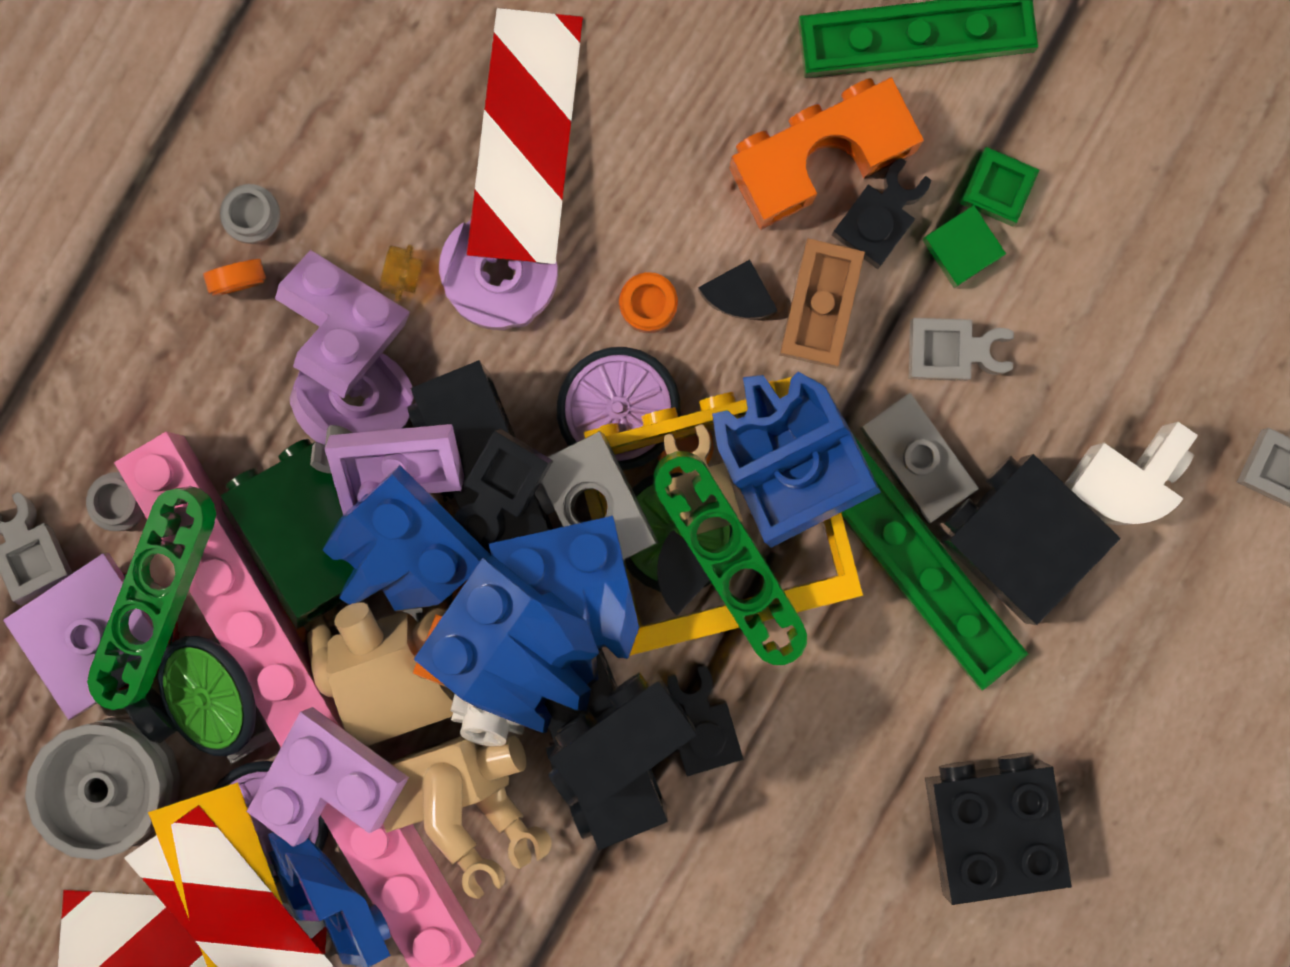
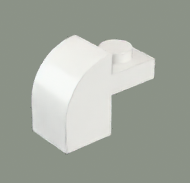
M1180 422L1164 425L1136 464L1105 443L1091 446L1065 482V485L1106 524H1141L1160 519L1173 511L1184 499L1164 484L1167 480L1174 483L1188 468L1194 457V454L1188 451L1198 435Z

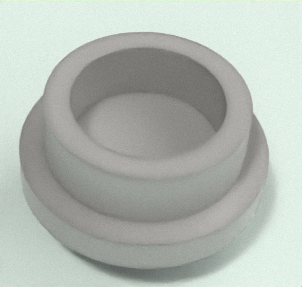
M244 184L232 189L225 196L220 208V219L226 232L234 239L242 243L254 244L268 239L275 232L280 221V208L275 197L267 189L255 184Z
M119 472L102 475L93 482L88 490L86 497L88 514L95 524L105 530H128L137 525L144 516Z

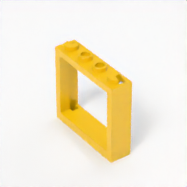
M792 377L768 382L779 399L788 394ZM734 392L724 393L700 400L701 411L678 417L676 407L641 416L643 426L620 432L619 424L611 423L599 426L600 428L585 431L584 435L587 438L599 431L605 434L614 454L617 455L664 442L665 435L671 433L675 440L697 435L695 426L701 424L708 432L715 430L712 413L728 410L737 419L744 417L748 409L747 401L744 399L736 402ZM596 489L584 491L591 520L604 518L608 509L605 496ZM842 513L823 521L837 575L783 589L797 613L863 596ZM624 560L639 624V630L629 656L739 628V625L725 604L642 625L629 572ZM775 598L769 605L778 604L780 601L778 598ZM768 606L763 611L758 612L763 621L774 619ZM755 614L745 616L746 620L750 621Z

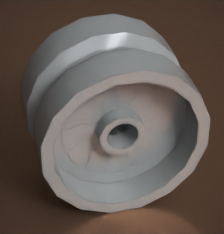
M110 717L62 731L44 745L28 771L25 800L33 826L49 845L70 857L99 860L123 853L155 833L148 812L178 802L181 775L174 751L165 740L162 743L152 742L140 732L131 719ZM101 779L107 784L108 789L101 788Z

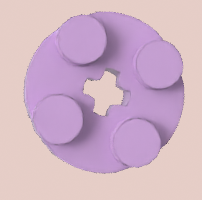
M471 220L466 224L463 222L449 235L440 255L439 274L446 297L463 318L479 327L491 330H506L513 327L527 326L533 321L534 317L544 311L554 295L558 281L557 262L556 264L509 260V268L516 271L513 279L503 280L500 286H493L490 284L491 276L483 271V266L486 261L496 263L498 259L467 256Z
M381 354L348 393L351 397L361 395L365 399L362 406H352L345 403L341 396L299 371L292 388L290 405L297 422L306 434L316 442L325 445L326 432L330 425L344 427L352 433L406 428L410 418L407 407L413 401V393L410 389L412 385L403 369L391 358Z

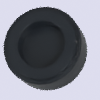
M152 687L145 698L125 707L135 726L152 742L162 743L178 731L167 715L161 696Z

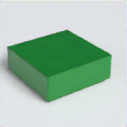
M985 147L960 204L968 208L975 205L980 213L1013 227L1018 222L1040 170Z
M975 205L934 230L922 240L953 288H956L1006 255V252Z

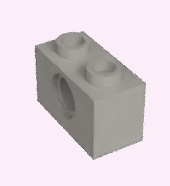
M599 431L548 457L553 460V463L535 492V496L546 515L556 511L563 527L583 523L575 511L577 498L584 491L596 489L607 500L608 509L605 517H614L623 560L659 543L605 434Z

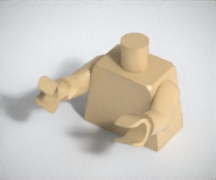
M449 596L439 605L422 608L423 616L418 622L411 614L399 612L376 621L368 605L358 602L343 608L339 613L337 607H334L304 625L305 630L309 631L307 633V643L315 685L320 693L334 698L344 730L365 746L452 717L453 712L450 710L455 693L445 686L413 674L417 663L414 658L425 643L435 615L443 617L451 605ZM335 625L340 634L333 635L330 627Z
M460 736L415 750L390 762L391 765L408 776L409 779L383 823L386 833L424 821V830L427 836L452 865L457 862L465 872L462 878V886L468 896L479 899L484 895L483 890L475 880L476 870L488 872L498 889L505 883V874L498 863L482 859L474 849L477 843L462 826L463 807L476 804L500 834L505 832L511 841L508 848V856L511 864L517 869L531 862L532 857L527 845V838L535 846L537 861L549 853L552 845L549 834L544 829L536 826L527 829L521 821L522 813L506 794L505 787L509 785L508 776L524 771L527 764L525 750L516 736L507 737L506 744L502 746L480 745Z

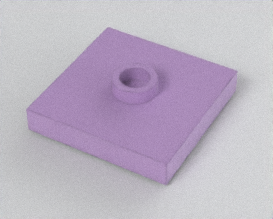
M109 553L101 554L3 620L68 720L78 717L97 704L89 692L88 674L125 579ZM135 609L129 617V629L136 639L147 642L153 634V622L146 612ZM130 654L127 662L141 656ZM125 666L111 672V676L118 680L116 690L127 684L122 680Z

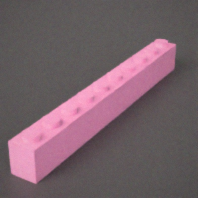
M164 432L114 462L147 519L157 497L167 490L193 486L202 489L212 499L216 510L215 524L189 592L221 646L236 659L245 672L252 688L255 704L280 747H282L299 713L311 707H314L344 729L334 698L320 693L315 685L308 645L306 642H302L278 599L223 513L221 497L185 436ZM188 503L176 505L174 508V512L181 516L179 528L193 524L194 518L186 513ZM176 535L161 539L162 541L173 542ZM327 803L320 815L372 904H375L382 912L390 934L409 967H458L473 958L482 941L414 825L411 824L387 833L384 825H382L381 828L369 834Z

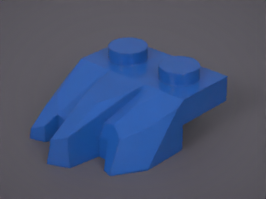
M799 371L791 378L788 394L780 399L764 375L743 377L748 407L745 416L737 419L728 410L712 413L719 453L733 483L741 490L765 544L771 548L881 492L851 430L827 388Z
M401 465L369 494L364 495L339 519L323 548V551L333 560L342 559L354 567L339 599L351 605L382 590L394 611L439 605L468 580L482 558L490 556Z
M613 516L489 544L491 556L493 555L537 592L541 595L552 592L583 617L589 624L597 648L607 647L617 658H629L639 630V624ZM597 656L592 660H574L570 665L588 686L598 681Z
M492 555L481 559L414 660L459 698L469 704L536 731L547 733L552 719L545 706L547 699L577 711H587L591 688L570 665L574 660H592L599 654L589 624L583 617L552 592L541 595Z
M274 832L267 834L273 847V851L268 852L270 860L274 865V870L296 920L319 922L323 920L342 964L370 967L390 957L384 942L391 937L390 930L380 909L375 904L369 907L365 898L347 885L330 859L309 838L305 842L293 847Z

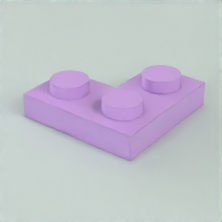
M312 250L280 282L275 296L277 301L319 326L316 332L297 352L293 367L342 398L347 396L403 329L410 313L407 309Z
M452 424L330 435L325 446L326 456L343 515L364 495L369 494L399 465L428 493L461 491L465 476Z
M311 707L299 713L246 812L293 847L307 840L327 803L370 834L382 827L409 777L314 707Z

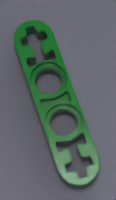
M676 451L666 455L658 463L654 471V486L659 500L756 654L763 661L772 665H786L794 662L802 655L807 645V632L799 614L706 464L697 455L688 451ZM678 466L685 473H690L694 470L699 473L692 480V484L702 503L711 494L717 500L716 502L699 506L686 520L682 518L680 513L692 510L687 498L679 489L671 492L666 489L672 483L670 471ZM711 517H721L732 526V536L729 542L718 549L704 547L697 539V530L700 524ZM745 568L758 571L764 578L761 592L749 600L739 599L729 591V582L732 576L737 571ZM775 598H778L780 601L778 604L769 605ZM767 606L781 628L793 626L787 632L790 642L786 646L780 648L774 641L767 644L763 643L768 639L769 633L758 612L763 611ZM755 614L750 621L746 620L745 616Z
M188 486L167 490L157 497L151 508L88 674L89 692L93 699L104 708L116 710L135 704L145 698L152 686L215 524V505L210 496L200 488ZM188 503L186 513L194 518L193 524L179 528L181 516L174 512V508L176 505ZM176 535L173 542L162 541L161 539ZM158 553L168 557L174 565V580L167 588L154 582L150 574L151 560ZM135 609L146 612L153 622V634L147 642L136 639L129 629V617ZM130 654L141 656L127 662ZM125 666L122 680L129 684V688L118 692L116 690L118 680L111 676V672Z

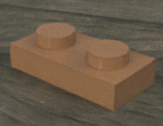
M807 238L779 356L835 369L839 366L865 251Z

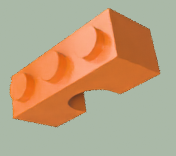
M892 77L876 85L872 78L860 81L841 94L842 102L824 111L820 104L810 106L788 120L791 127L771 137L767 130H763L749 136L736 145L738 153L731 157L729 169L760 230L813 204L817 192L808 176L806 160L817 150L837 148L845 151L854 159L864 179L891 166L899 158L905 159L917 152L924 139Z

